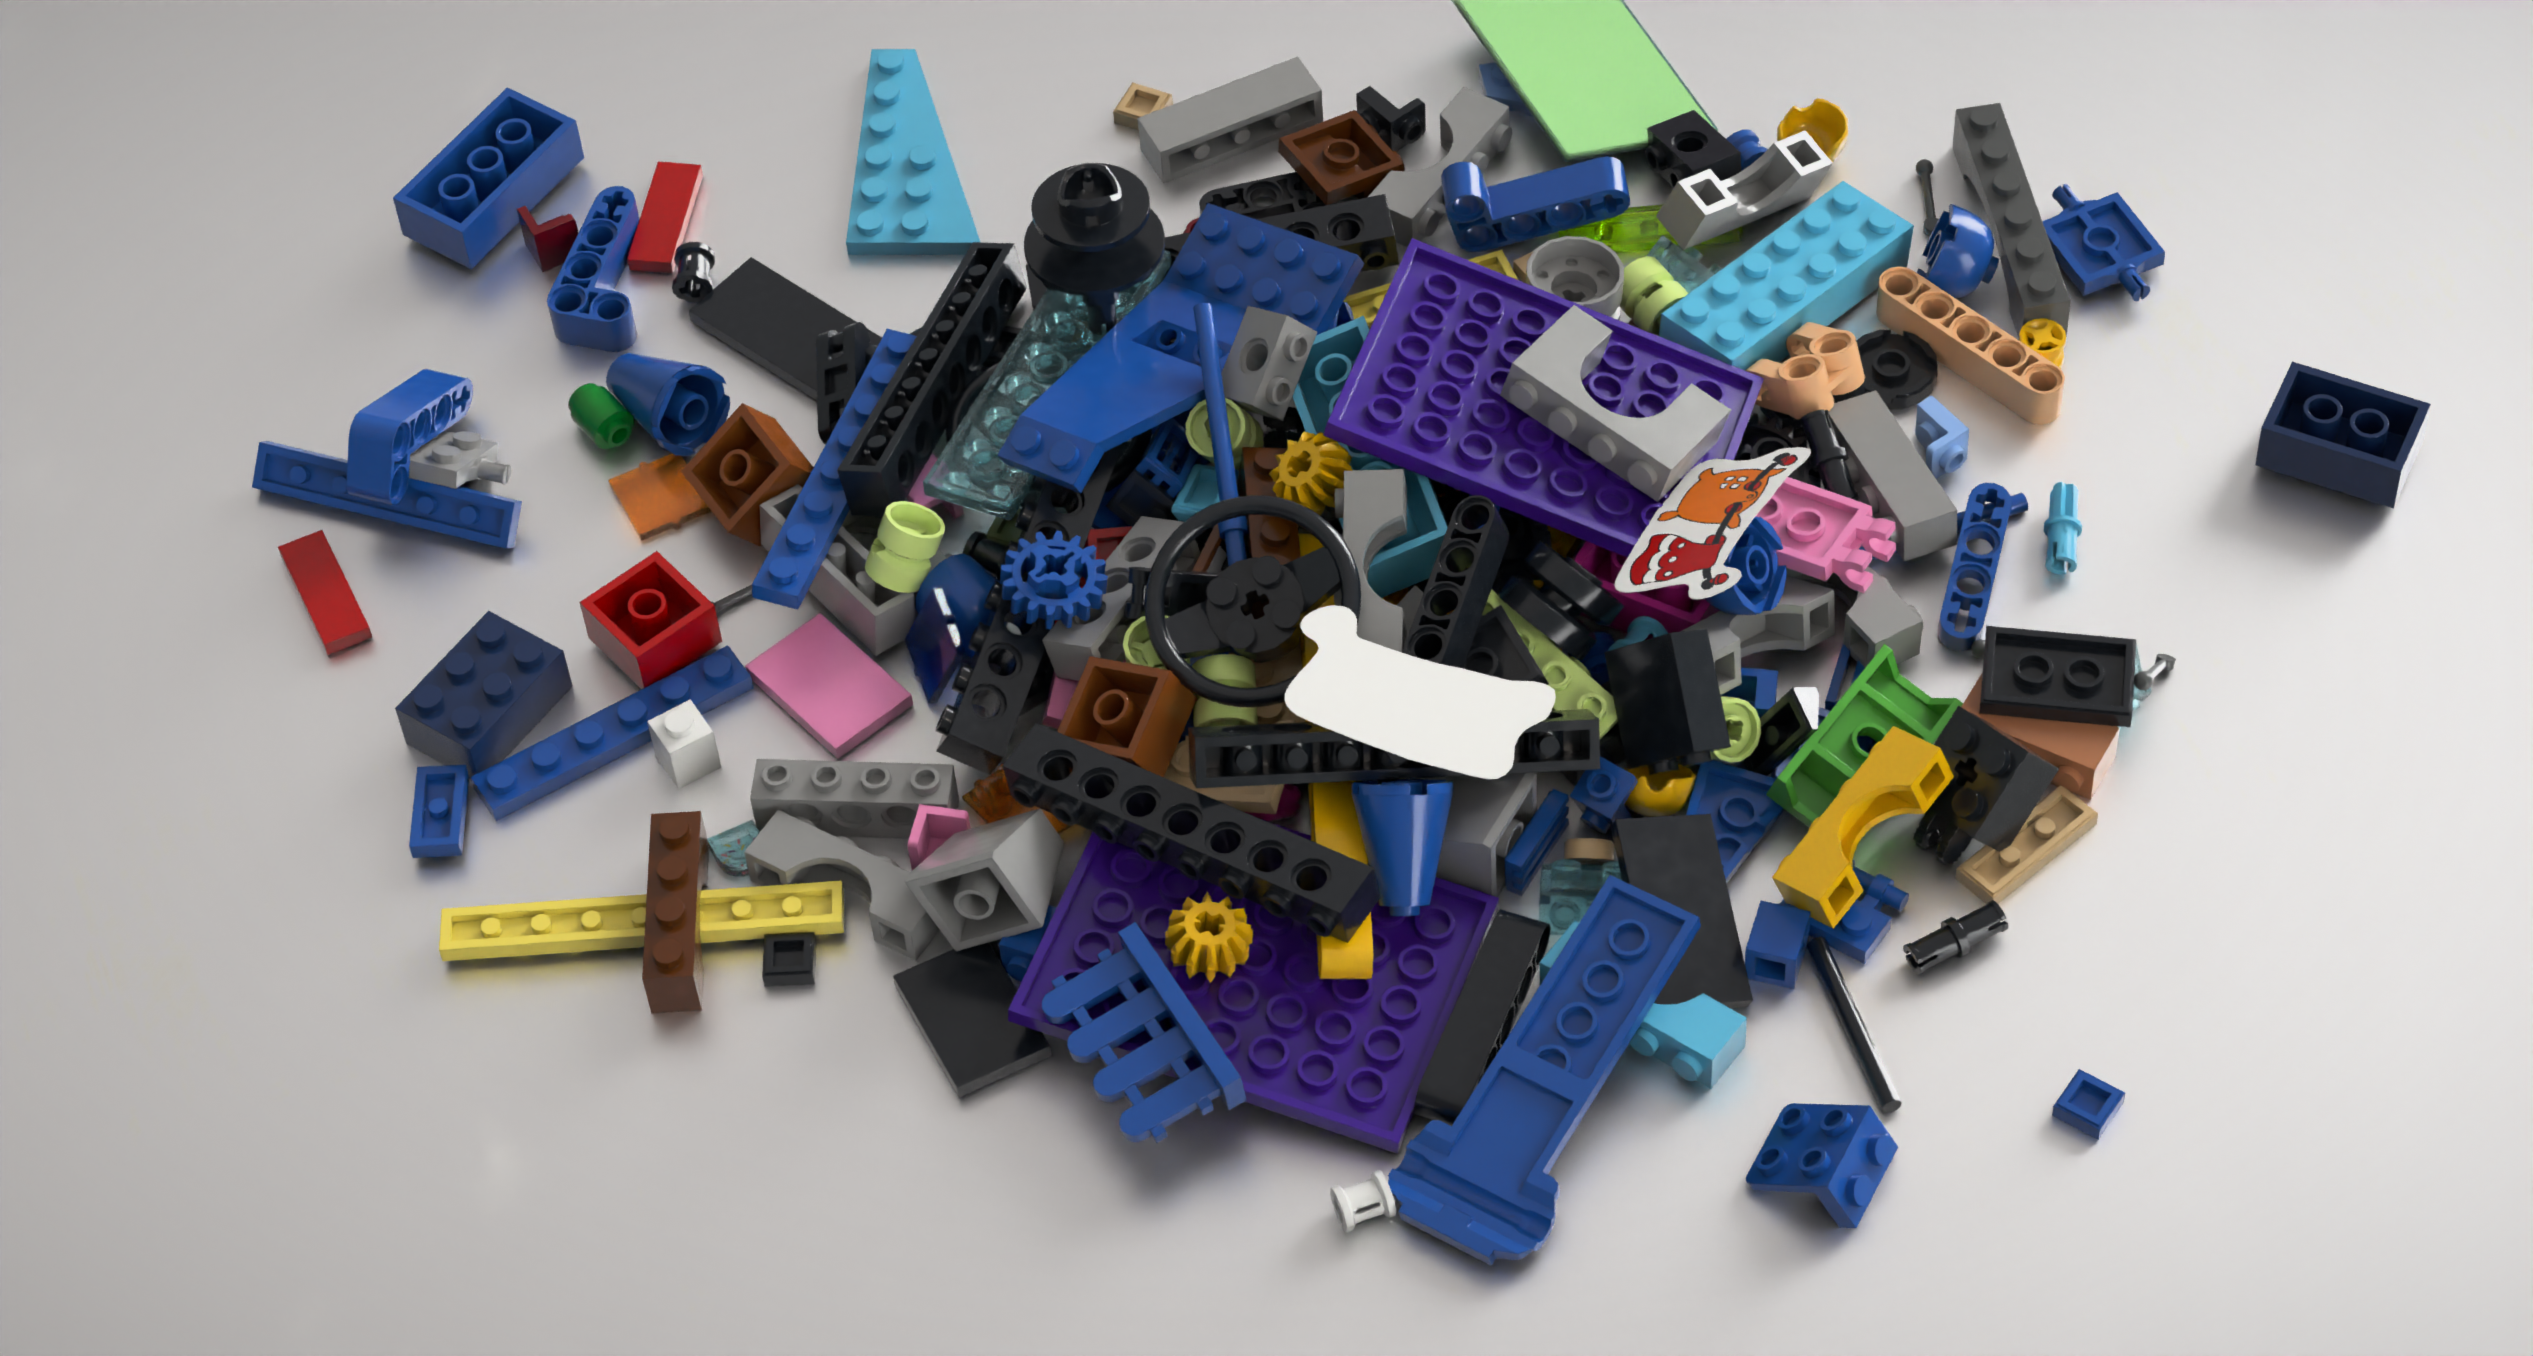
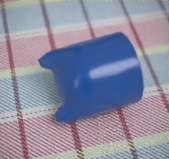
M963 553L952 555L940 562L929 572L920 585L916 596L915 609L919 616L972 659L975 651L968 649L969 641L979 622L986 624L990 610L983 606L993 583L1000 581L971 556Z

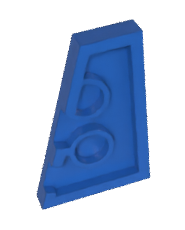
M1712 760L1699 766L1686 815L1711 814L1727 884L1785 809L1766 795L1775 782V778Z

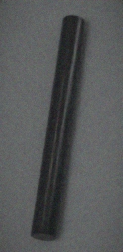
M1824 937L1814 938L1807 944L1811 958L1884 1113L1893 1112L1901 1106V1100Z

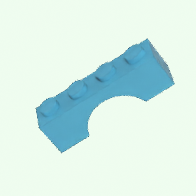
M1574 920L1540 961V985L1579 923ZM1704 993L1682 1003H1654L1629 1043L1640 1054L1654 1056L1673 1067L1675 1072L1688 1081L1696 1080L1712 1089L1745 1048L1747 1018Z

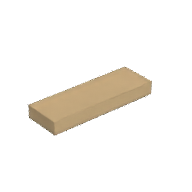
M2058 786L2037 803L2009 847L1999 852L1985 845L1956 868L1955 879L1986 904L1992 900L1999 904L2097 824L2098 813L2068 789Z

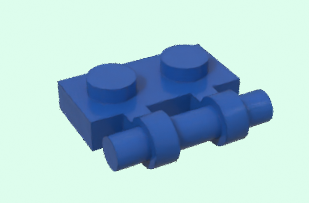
M1853 860V871L1864 890L1862 893L1866 895L1861 901L1856 900L1834 929L1810 917L1809 936L1813 938L1824 937L1830 947L1865 964L1891 929L1892 917L1880 912L1881 908L1886 904L1901 912L1908 902L1909 894L1895 887L1894 880L1880 873L1875 877L1855 867V861Z

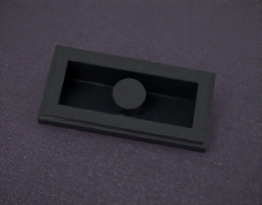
M1792 687L1760 718L1761 736L1758 746L1749 757L1744 759L1748 771L1768 776L1818 730L1819 691L1817 687Z

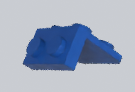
M1792 1103L1785 1106L1780 1112L1746 1176V1182L1755 1191L1815 1193L1839 1228H1857L1898 1146L1870 1105Z

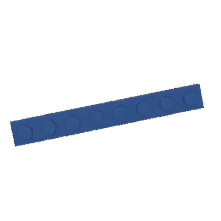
M886 329L752 583V598L799 609L850 510L837 470L917 336Z

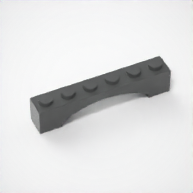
M1994 103L1956 109L1953 150L1963 179H1970L1989 219L2005 277L2010 303L2009 312L2018 338L2021 327L2025 323L2040 318L2053 320L2060 324L2065 330L2067 337L2071 300L2001 104Z

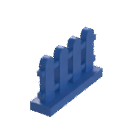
M1134 922L1118 932L1123 950L1112 955L1107 948L1097 954L1100 963L1069 981H1066L1063 975L1052 980L1054 990L1044 996L1042 1009L1045 1018L1052 1024H1064L1074 1018L1080 1028L1072 1032L1067 1041L1068 1050L1073 1060L1078 1063H1089L1100 1057L1106 1066L1097 1072L1093 1079V1086L1097 1097L1104 1102L1112 1103L1126 1096L1132 1107L1122 1113L1119 1119L1120 1129L1124 1138L1130 1142H1141L1152 1136L1155 1142L1158 1143L1168 1137L1165 1128L1197 1109H1199L1203 1116L1214 1110L1211 1101L1217 1097L1221 1098L1228 1110L1238 1106L1247 1099L1241 1076L1137 923ZM1138 980H1141L1146 987V990L1138 993L1132 985ZM1121 993L1125 1002L1092 1020L1087 1010L1114 994ZM1165 1018L1173 1027L1166 1032L1163 1031L1158 1023ZM1146 1030L1152 1040L1118 1059L1112 1049ZM1191 1057L1194 1058L1199 1066L1193 1071H1190L1185 1063ZM1172 1069L1178 1080L1151 1096L1144 1098L1139 1088Z

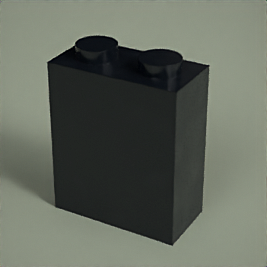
M1707 629L1672 632L1604 652L1627 770L1648 767L1649 776L1679 770L1677 762L1679 760L1682 761L1683 767L1704 764L1712 761L1711 752L1731 747Z

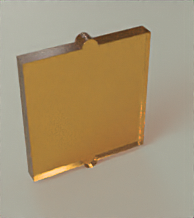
M670 454L650 463L641 462L638 468L608 480L611 490L641 541L671 528L678 530L681 528V524L712 512L682 474L681 470L687 464L681 455Z

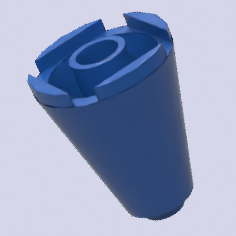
M626 353L615 359L607 372L606 384L609 392L631 413L633 418L661 448L674 455L690 456L697 453L693 449L703 442L707 443L727 420L730 409V397L724 394L722 384H726L721 375L709 367Z
M1394 779V781L1382 782V785H1378V780L1351 783V795L1369 866L1374 867L1380 894L1379 906L1389 907L1390 916L1420 915V906L1430 905L1453 796V781L1441 779Z

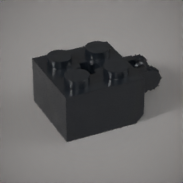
M1958 706L1934 744L1941 748L1954 778L1927 810L1919 823V827L1916 828L1913 837L1916 846L1925 850L1932 849V847L1938 844L1934 854L1938 858L1937 860L1944 865H1953L1955 861H1958L1957 859L1961 857V853L1965 851L1972 838L1999 852L2012 844L2059 768L1988 721Z

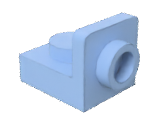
M1932 395L1918 403L1915 435L1926 449L1925 463L1937 479L1946 472L1952 473L1956 471L1967 460L1969 428Z

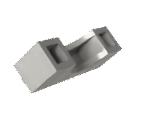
M1463 87L1440 113L1441 146L1448 154L1441 161L1426 169L1409 172L1391 170L1368 197L1386 194L1396 243L1408 247L1411 238L1422 241L1425 236L1429 237L1435 232L1440 219L1446 213L1441 183V174L1445 168L1456 162H1470L1477 165L1483 175L1488 163L1497 152H1502L1507 148L1512 137L1509 106Z
M1806 130L1773 143L1754 163L1728 179L1720 181L1713 171L1708 169L1678 181L1656 217L1680 247L1685 250L1810 198L1833 163Z
M1403 469L1344 471V488L1335 489L1336 518H1343V534L1340 535L1353 555L1360 578L1361 610L1356 633L1359 638L1402 652L1407 640V625L1403 608L1391 604L1378 596L1368 584L1367 579L1371 562L1378 551L1393 539L1407 534V485ZM1341 588L1334 594V605L1341 606Z
M1869 565L1864 571L1873 574V582L1865 593L1849 588L1835 573H1832L1825 582L1786 568L1787 576L1834 589V594L1848 604L1850 610L1846 613L1843 644L1850 650V655L1857 662L1859 660L1864 667L1869 664L1884 644L1893 650L1897 665L1920 654L1923 620L1920 613L1914 606L1908 605L1892 589L1889 581L1884 576L1878 575Z
M1787 576L1784 593L1777 606L1771 611H1762L1757 615H1734L1719 611L1682 631L1708 630L1720 695L1742 684L1741 658L1756 652L1776 649L1805 651L1835 635L1834 589Z
M778 809L744 851L750 880L760 886L842 880L843 888L860 894L870 903L869 916L874 941L917 961L940 930L906 885L905 880L910 873L909 871L900 868L889 857L883 855L877 857L860 849L847 837H835L818 829L814 823L805 817L797 816L795 818Z

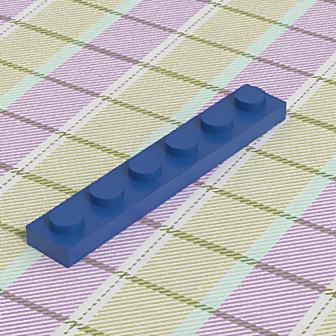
M270 441L259 442L252 488L508 549L515 546L522 501L460 486L454 489L409 478L403 500L398 505H389L351 496L348 493V460Z
M727 645L471 777L473 788L495 821H498L651 742L648 720L690 699L701 715L750 691L754 688L751 675Z

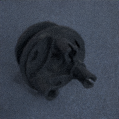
M1083 163L1054 173L1036 190L1031 205L1033 220L1028 226L1024 238V253L1030 270L1043 282L1047 289L1082 296V300L1088 308L1089 330L1095 335H1102V324H1106V331L1108 333L1118 323L1115 303L1119 298V292L1147 280L1160 263L1165 249V233L1160 219L1150 208V197L1147 188L1136 175L1115 165Z

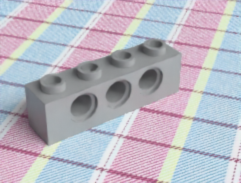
M1145 516L1140 517L1105 561V575L1108 578L1106 594H1103L1101 608H1090V618L1087 621L1074 616L1071 628H1066L1062 621L1058 620L1042 640L1058 678L1079 681L1090 656L1120 662L1125 660L1123 649L1124 636L1130 625L1137 620L1124 617L1125 602L1131 601L1132 584L1128 583L1129 567L1152 568L1166 540L1184 522ZM1195 539L1182 552L1172 570H1193L1201 554Z
M757 759L750 801L758 834L779 809L795 818L797 816L805 817L814 823L818 829L833 836L909 838L919 804L958 809L959 795L953 764Z

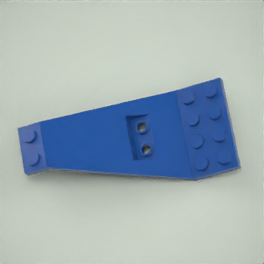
M1207 203L1165 279L1019 416L997 456L1006 465L1082 493L1104 452L1195 407L1197 403L1206 399L1193 310L1195 305L1199 303L1212 304L1222 373L1248 306L1287 315L1317 331V335L1328 330L1364 266L1363 261L1357 254ZM1176 338L1175 342L1169 345L1171 339Z

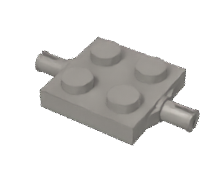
M443 431L410 454L409 478L454 489L474 479H485L506 485L511 477V466L495 463L498 457V443L483 440L481 435L475 432L461 431L453 433Z

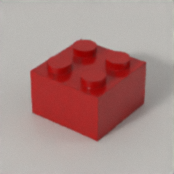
M658 551L579 602L588 638L640 689L684 668L722 642L715 605Z

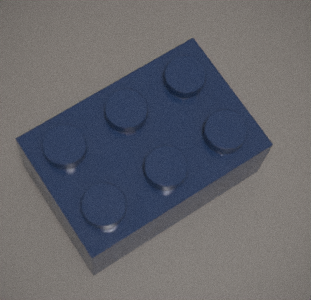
M2292 361L2262 425L2255 465L2394 509L2423 443L2431 404Z
M488 611L399 703L395 710L406 744L444 765H466L469 779H471L473 775L503 761L573 685L563 650Z

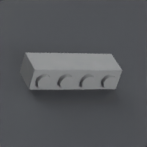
M1295 57L1137 118L1140 149L1161 181L1166 183L1323 122L1322 90L1299 57Z
M1875 390L1834 403L1833 408L1829 411V418L1839 446L1846 448L1849 459L1845 460L1853 485L1859 493L1860 502L1872 506V514L1875 519L1883 518L1895 522L1896 529L1888 540L1896 543V551L1905 562L1957 545L1956 507L1877 391Z
M799 484L759 505L761 545L768 552L802 490ZM841 526L809 591L877 656L914 635V594L896 592L876 583L865 570L869 551Z

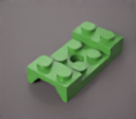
M1884 644L1821 722L1818 730L1809 737L1780 773L1766 795L1806 826L1810 827L1812 822L1820 817L1836 798L1844 782L1851 779L1868 758L1869 753L1863 751L1858 745V736H1869L1876 742H1879L1892 726H1895L1934 744L1957 707H1961L1963 703L1957 698H1931L1899 673L1893 650Z

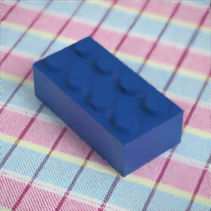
M507 87L393 197L402 234L472 270L520 222L517 208L526 206L530 212L584 159L576 120Z

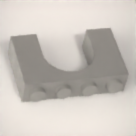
M1573 305L1512 363L1500 396L1658 502L1717 443L1731 409L1692 383L1664 411L1654 416L1644 418L1627 417L1602 407L1587 393L1582 380L1600 364L1613 330Z

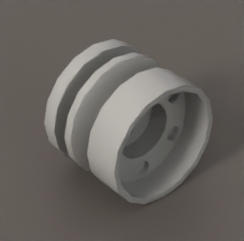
M1564 236L1548 240L1534 249L1527 261L1525 283L1620 320L1624 265L1615 251L1602 242L1576 236Z

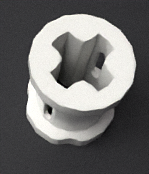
M1380 1170L1373 1172L1371 1179L1344 1189L1339 1185L1330 1188V1196L1335 1213L1342 1229L1346 1233L1353 1231L1355 1224L1382 1214L1388 1218L1396 1215L1395 1201L1390 1186Z

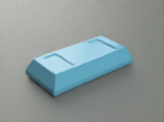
M1199 464L1193 466L1172 506V513L1178 521H1186L1202 509L1220 502L1215 466ZM1235 469L1236 481H1237L1239 471H1238L1237 469Z

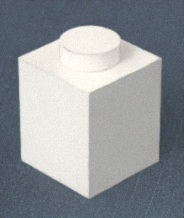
M691 699L647 721L655 756L678 789L721 768L714 732Z

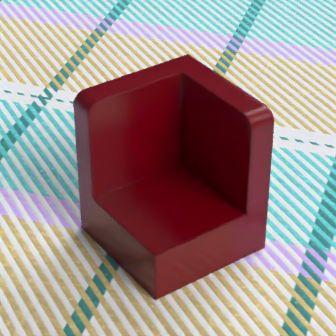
M526 206L517 208L525 245L541 271L545 272L564 264L579 233L574 217L571 214L562 215L537 225Z

